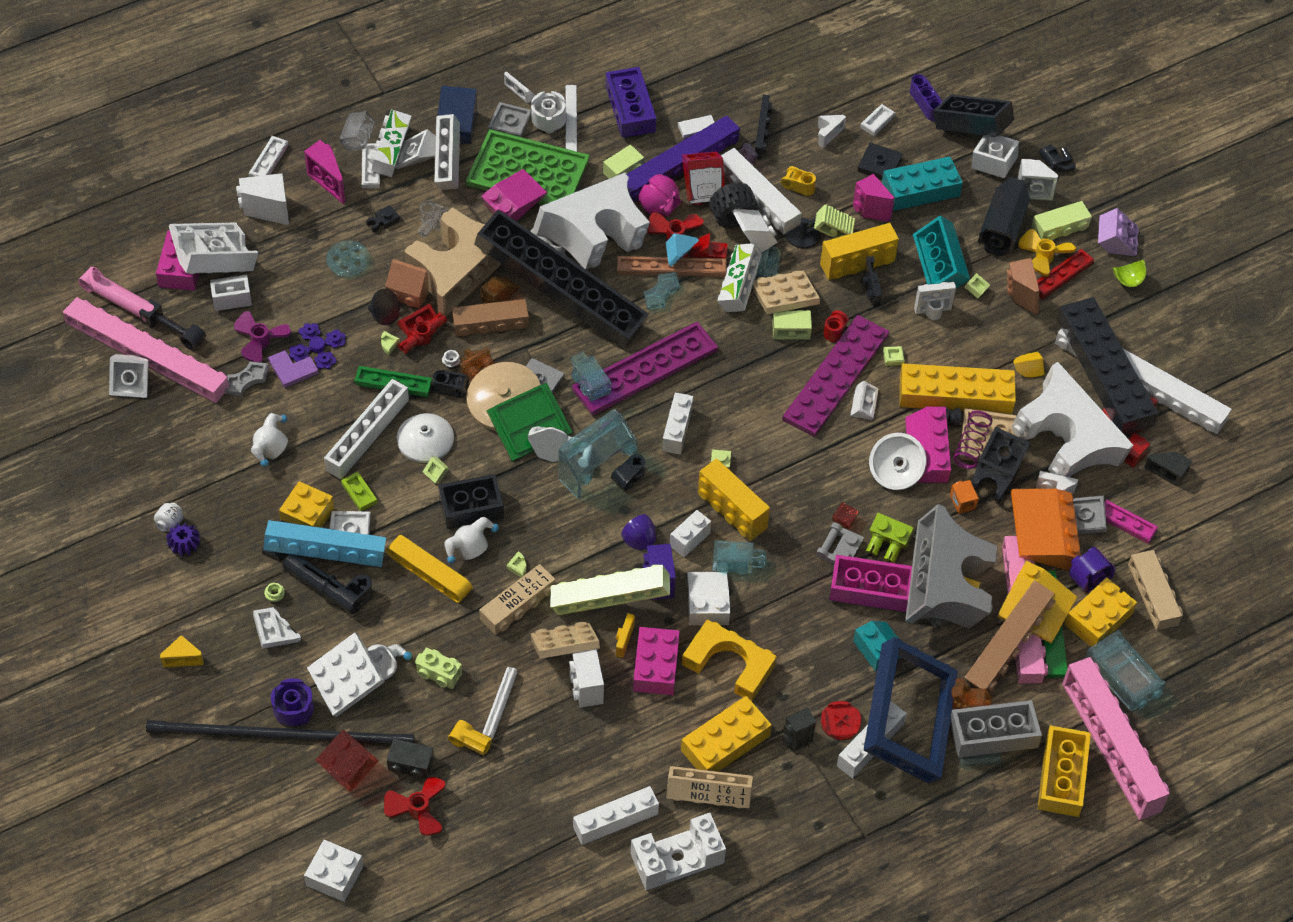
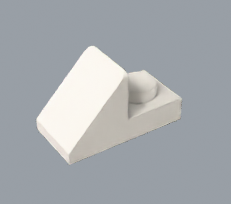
M819 116L818 128L820 131L818 133V145L824 148L845 128L846 116Z
M1040 471L1036 488L1059 489L1073 494L1078 479Z

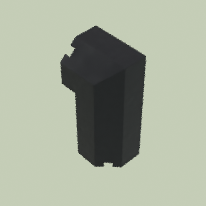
M1010 177L995 189L978 238V243L984 245L986 252L999 256L1005 255L1007 251L1009 253L1013 252L1030 202L1025 181Z

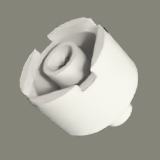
M544 91L533 97L531 114L532 123L535 127L551 134L566 123V103L561 94L554 91L545 93Z

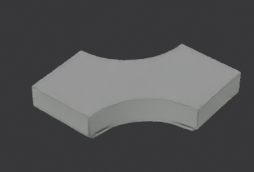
M249 362L243 371L237 374H228L229 388L225 389V394L242 397L244 391L251 385L265 383L269 365L267 363Z

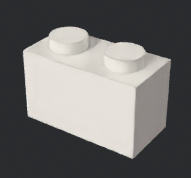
M696 510L670 534L671 548L685 557L710 534L711 521Z

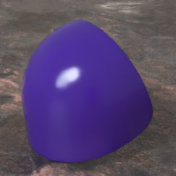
M642 514L633 518L625 525L621 536L631 548L643 550L647 549V546L654 544L656 529L651 518L646 514Z

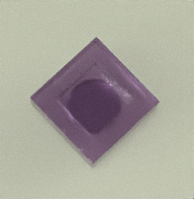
M744 143L739 153L753 165L758 155L750 143Z

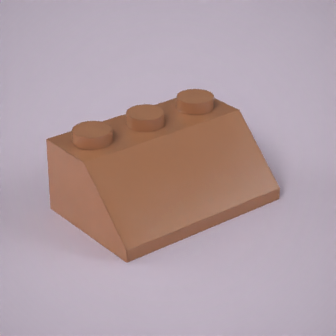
M1032 259L1009 262V270H1006L1008 296H1012L1014 303L1034 314H1039V288Z

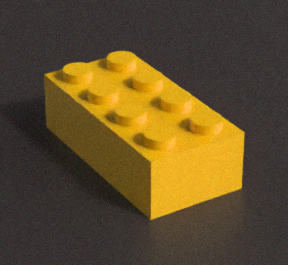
M891 223L824 241L820 265L827 279L832 280L863 271L865 269L866 257L874 256L873 268L895 262L899 238Z
M717 458L699 471V496L707 500L716 512H720L729 524H733L743 537H747L752 541L768 528L770 507Z
M745 696L681 740V752L696 769L719 772L770 737L772 724L751 700Z
M1049 726L1045 740L1038 810L1079 817L1083 807L1091 733Z

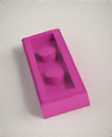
M1106 500L1104 503L1106 522L1149 544L1157 532L1158 526Z

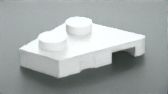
M273 607L253 611L262 648L300 642V635L289 627L290 624L281 618Z

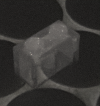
M361 111L348 114L339 138L347 151L366 149L375 124L369 113Z

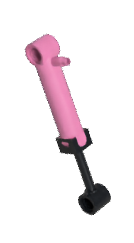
M90 267L78 279L79 285L89 293L95 292L136 315L148 327L153 328L159 322L182 335L180 337L181 343L189 350L194 351L206 338V333L199 326L193 324L190 328L185 329L165 318L159 303L151 299L147 301L104 277L96 267Z

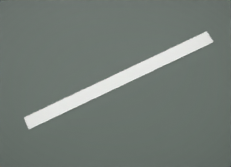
M566 85V149L577 152L576 85Z

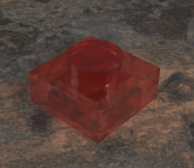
M841 503L834 513L832 521L849 529L858 516L859 511Z

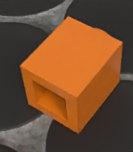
M970 480L956 482L951 487L950 497L958 514L976 509L979 498Z

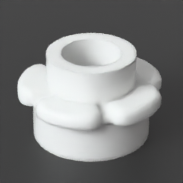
M454 350L446 351L442 358L443 364H446L449 368L458 366L461 360L459 359V354Z

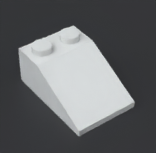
M687 572L689 625H703L706 620L717 622L720 625H729L730 601L727 572Z

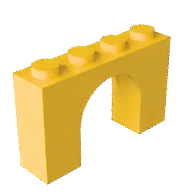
M706 620L682 655V665L700 674L710 657L720 651L737 653L744 659L746 667L735 683L734 693L741 697L747 696L752 702L774 669L777 656L770 650L760 648L753 641L743 639L736 632L724 629L717 622Z

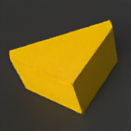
M183 636L176 639L160 654L163 667L204 665L201 651Z

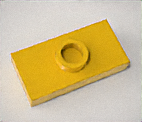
M627 613L623 628L618 629L616 640H618L616 657L623 658L635 625V616L633 614Z

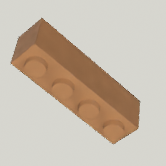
M526 299L452 308L455 336L529 328Z

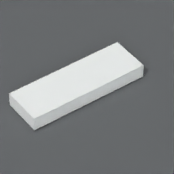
M272 136L250 170L249 177L270 175L287 149L288 141Z
M376 143L362 144V189L380 188V174L371 171L373 164L370 163L372 153L376 154L377 152L374 150Z

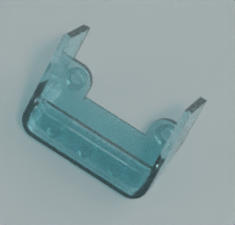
M617 409L610 411L566 441L558 451V479L577 499L581 497V486L591 482L593 470L619 451L629 456L637 454V440L625 418Z

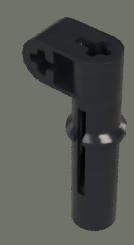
M289 554L284 560L283 569L318 591L319 596L327 597L351 614H355L372 598V579L367 575H358L345 586L337 581L336 576L328 575L299 555Z

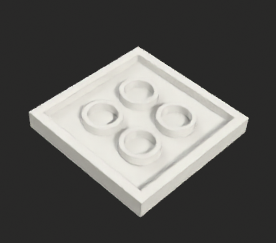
M353 633L307 667L330 712L335 717H338L385 682L357 633Z

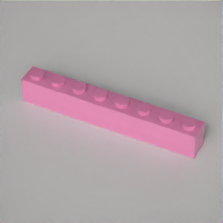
M1005 536L1002 544L1008 594L1024 563L1028 561L1035 564L1034 561L1019 557L1017 536ZM1032 635L1027 643L1024 642L1019 648L1021 652L1015 659L1018 684L1042 683L1044 676L1048 674V666L1044 664L1043 659L1046 654L1045 646H1042L1041 643L1043 639Z

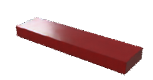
M1083 249L1077 251L1053 268L1049 276H1042L1037 280L1039 297L1043 300L1092 265L1094 259Z

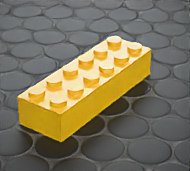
M902 363L900 372V407H946L950 410L960 408L961 411H964L966 408L1003 414L1013 413L1015 405V370Z

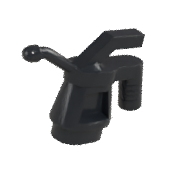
M1051 144L1044 146L1039 151L1041 158L1050 165L1051 170L1057 169L1068 172L1076 167L1074 164L1064 166L1072 162L1066 147L1060 150L1063 158H1061L1057 148Z

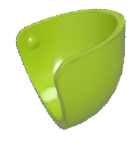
M1144 260L1112 268L1117 281L1128 287H1135L1141 284L1146 276Z

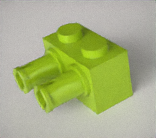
M877 512L870 528L872 538L866 552L869 554L872 552V555L877 556L882 542H889L891 544L883 559L888 562L890 560V563L895 564L901 548L907 550L914 534V527Z

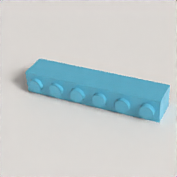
M268 520L263 550L382 567L386 537Z

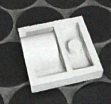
M943 282L940 284L918 286L914 306L915 314L926 313V316L931 320L940 319L943 311L952 309L956 290L955 283Z

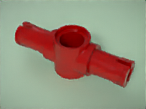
M440 312L429 321L417 322L410 336L398 344L399 349L406 354L416 345L429 344L432 339L431 336L436 333V329L447 322L445 315H442Z

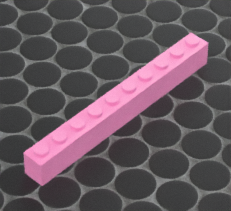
M76 297L63 311L66 324L124 355H134L148 359V367L214 403H217L225 394V389L229 388L228 378L223 372L215 371L208 364L198 362L194 357L181 353L179 349L166 345L164 341L151 337L147 332L136 329L132 324L121 321L120 318L106 313L102 308H96L87 300H81Z

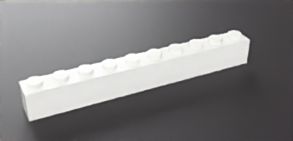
M1061 328L1057 333L1055 344L1076 356ZM1123 349L1149 397H1154L1158 403L1203 426L1206 430L1215 434L1219 433L1229 418L1231 408Z

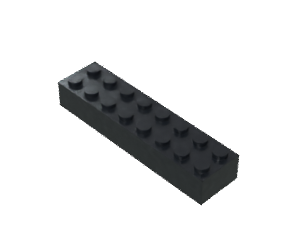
M1091 297L1060 306L1057 321L1111 421L1123 434L1154 426L1158 411L1096 299Z

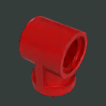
M833 311L831 316L826 319L823 335L827 341L837 342L841 338L842 332L849 321L848 316L844 312Z

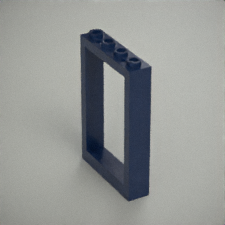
M893 637L882 643L863 751L928 784L940 779L943 771L958 670L946 663L940 662L931 655L923 653L918 648L904 643L899 638ZM898 656L942 679L929 759L884 737Z

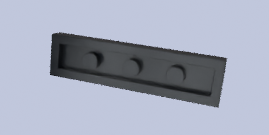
M763 94L754 159H761L762 152L766 153L767 142H764V139H768L769 129H766V126L770 125L768 113L772 111V103L769 102L770 95Z

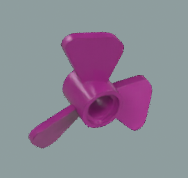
M249 311L243 312L234 323L236 332L248 335L251 338V341L241 350L242 357L250 362L262 363V349L270 344V338L288 337L291 335L289 325L282 324L268 330L265 324L255 323Z

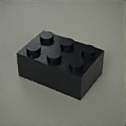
M495 474L438 485L439 500L446 529L472 525L482 517H486L490 521L504 518V506Z

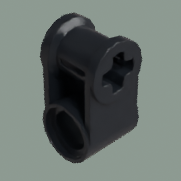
M437 370L433 374V390L437 394L463 398L466 396L465 389L470 378L463 373Z
M633 454L613 471L610 478L623 490H629L645 474V458L640 454Z

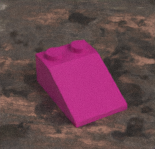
M319 140L304 151L307 175L344 204L343 179L333 149L330 145Z
M522 169L495 184L481 197L484 205L493 214L499 209L517 221L546 196L547 192Z

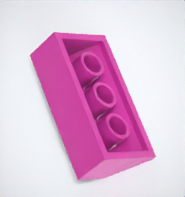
M925 407L905 418L906 434L913 436L921 443L927 457L925 472L917 483H948L951 466L946 407Z

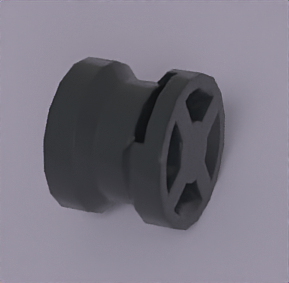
M946 408L947 427L949 425L960 427V408H955L954 410Z

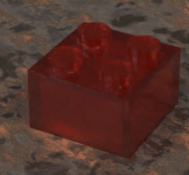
M343 729L315 761L351 792L379 760Z

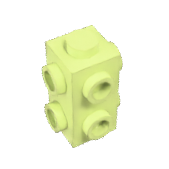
M425 648L423 653H419L415 660L417 673L424 679L435 681L441 687L453 689L462 675V664L458 660L448 658L435 649Z

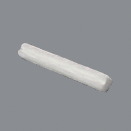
M507 667L483 730V734L492 739L517 675V669Z

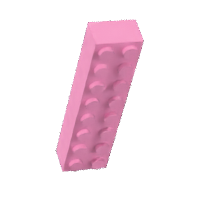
M1091 657L1070 664L1062 685L1088 731L1091 733L1092 738L1139 821L1162 812L1169 796V788L1165 782H1162L1157 767L1151 763L1148 751L1140 744L1137 732L1132 730L1129 725L1127 715L1121 711L1119 701L1110 692L1109 684L1102 678L1098 665L1093 662Z

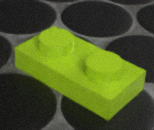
M359 472L341 480L342 486L359 511H364L377 504L376 497Z

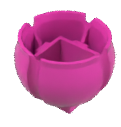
M657 174L649 179V185L645 184L643 186L638 201L649 214L659 212L662 216L668 217L682 202L680 200V192L676 183L671 178Z

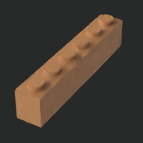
M1033 581L964 677L967 683L985 695L988 691L992 692L998 684L996 680L1000 675L1004 676L1010 667L1008 664L1012 658L1015 660L1021 652V649H1019L1021 645L1031 639L1033 635L1031 632L1035 626L1039 627L1045 618L1043 617L1044 613L1054 607L1056 603L1054 600L1056 598L1055 593L1037 581Z

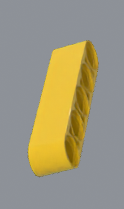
M398 535L386 548V553L393 560L457 603H460L473 589L472 584L466 578L402 535Z

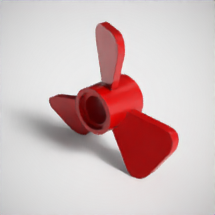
M653 212L648 220L650 223L647 233L666 234V239L669 240L674 233L685 235V231L702 226L704 220L696 214H691L683 222L678 219L668 222L659 212ZM688 252L682 258H688Z
M429 777L424 783L422 792H414L409 798L394 791H388L384 797L385 816L392 818L409 812L412 818L419 820V830L422 835L430 836L441 833V824L429 813V800L445 788V781L436 777ZM416 804H423L420 808L414 807Z

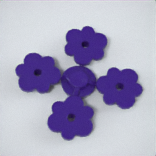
M316 323L304 324V327L299 329V334L302 335L304 340H310L309 347L303 346V344L291 346L289 357L298 362L308 358L310 350L319 352L318 357L314 358L317 368L330 369L331 365L336 363V358L333 357L331 352L326 353L323 350L326 345L332 348L344 346L345 334L339 330H333L332 333L326 334L327 338L324 341L323 338L317 337V335H320V330Z

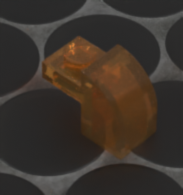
M956 679L955 686L952 688V707L954 709L992 704L993 698L986 688L970 689L964 679Z

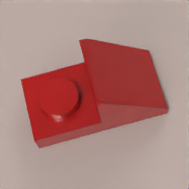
M710 233L698 239L699 241L690 252V258L726 259L728 244L710 242Z

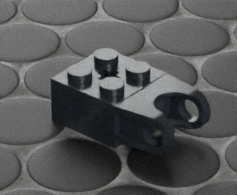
M995 426L978 460L979 462L972 480L974 490L976 491L984 481L990 480L997 484V491L994 500L999 503L1015 481L1031 448V443ZM1007 450L1008 456L1002 457L1001 452Z

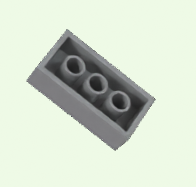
M1032 700L955 709L951 713L950 727L958 758L1039 747L1042 734Z

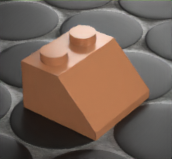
M393 259L385 289L392 290L398 297L399 302L420 309L429 293L427 270Z

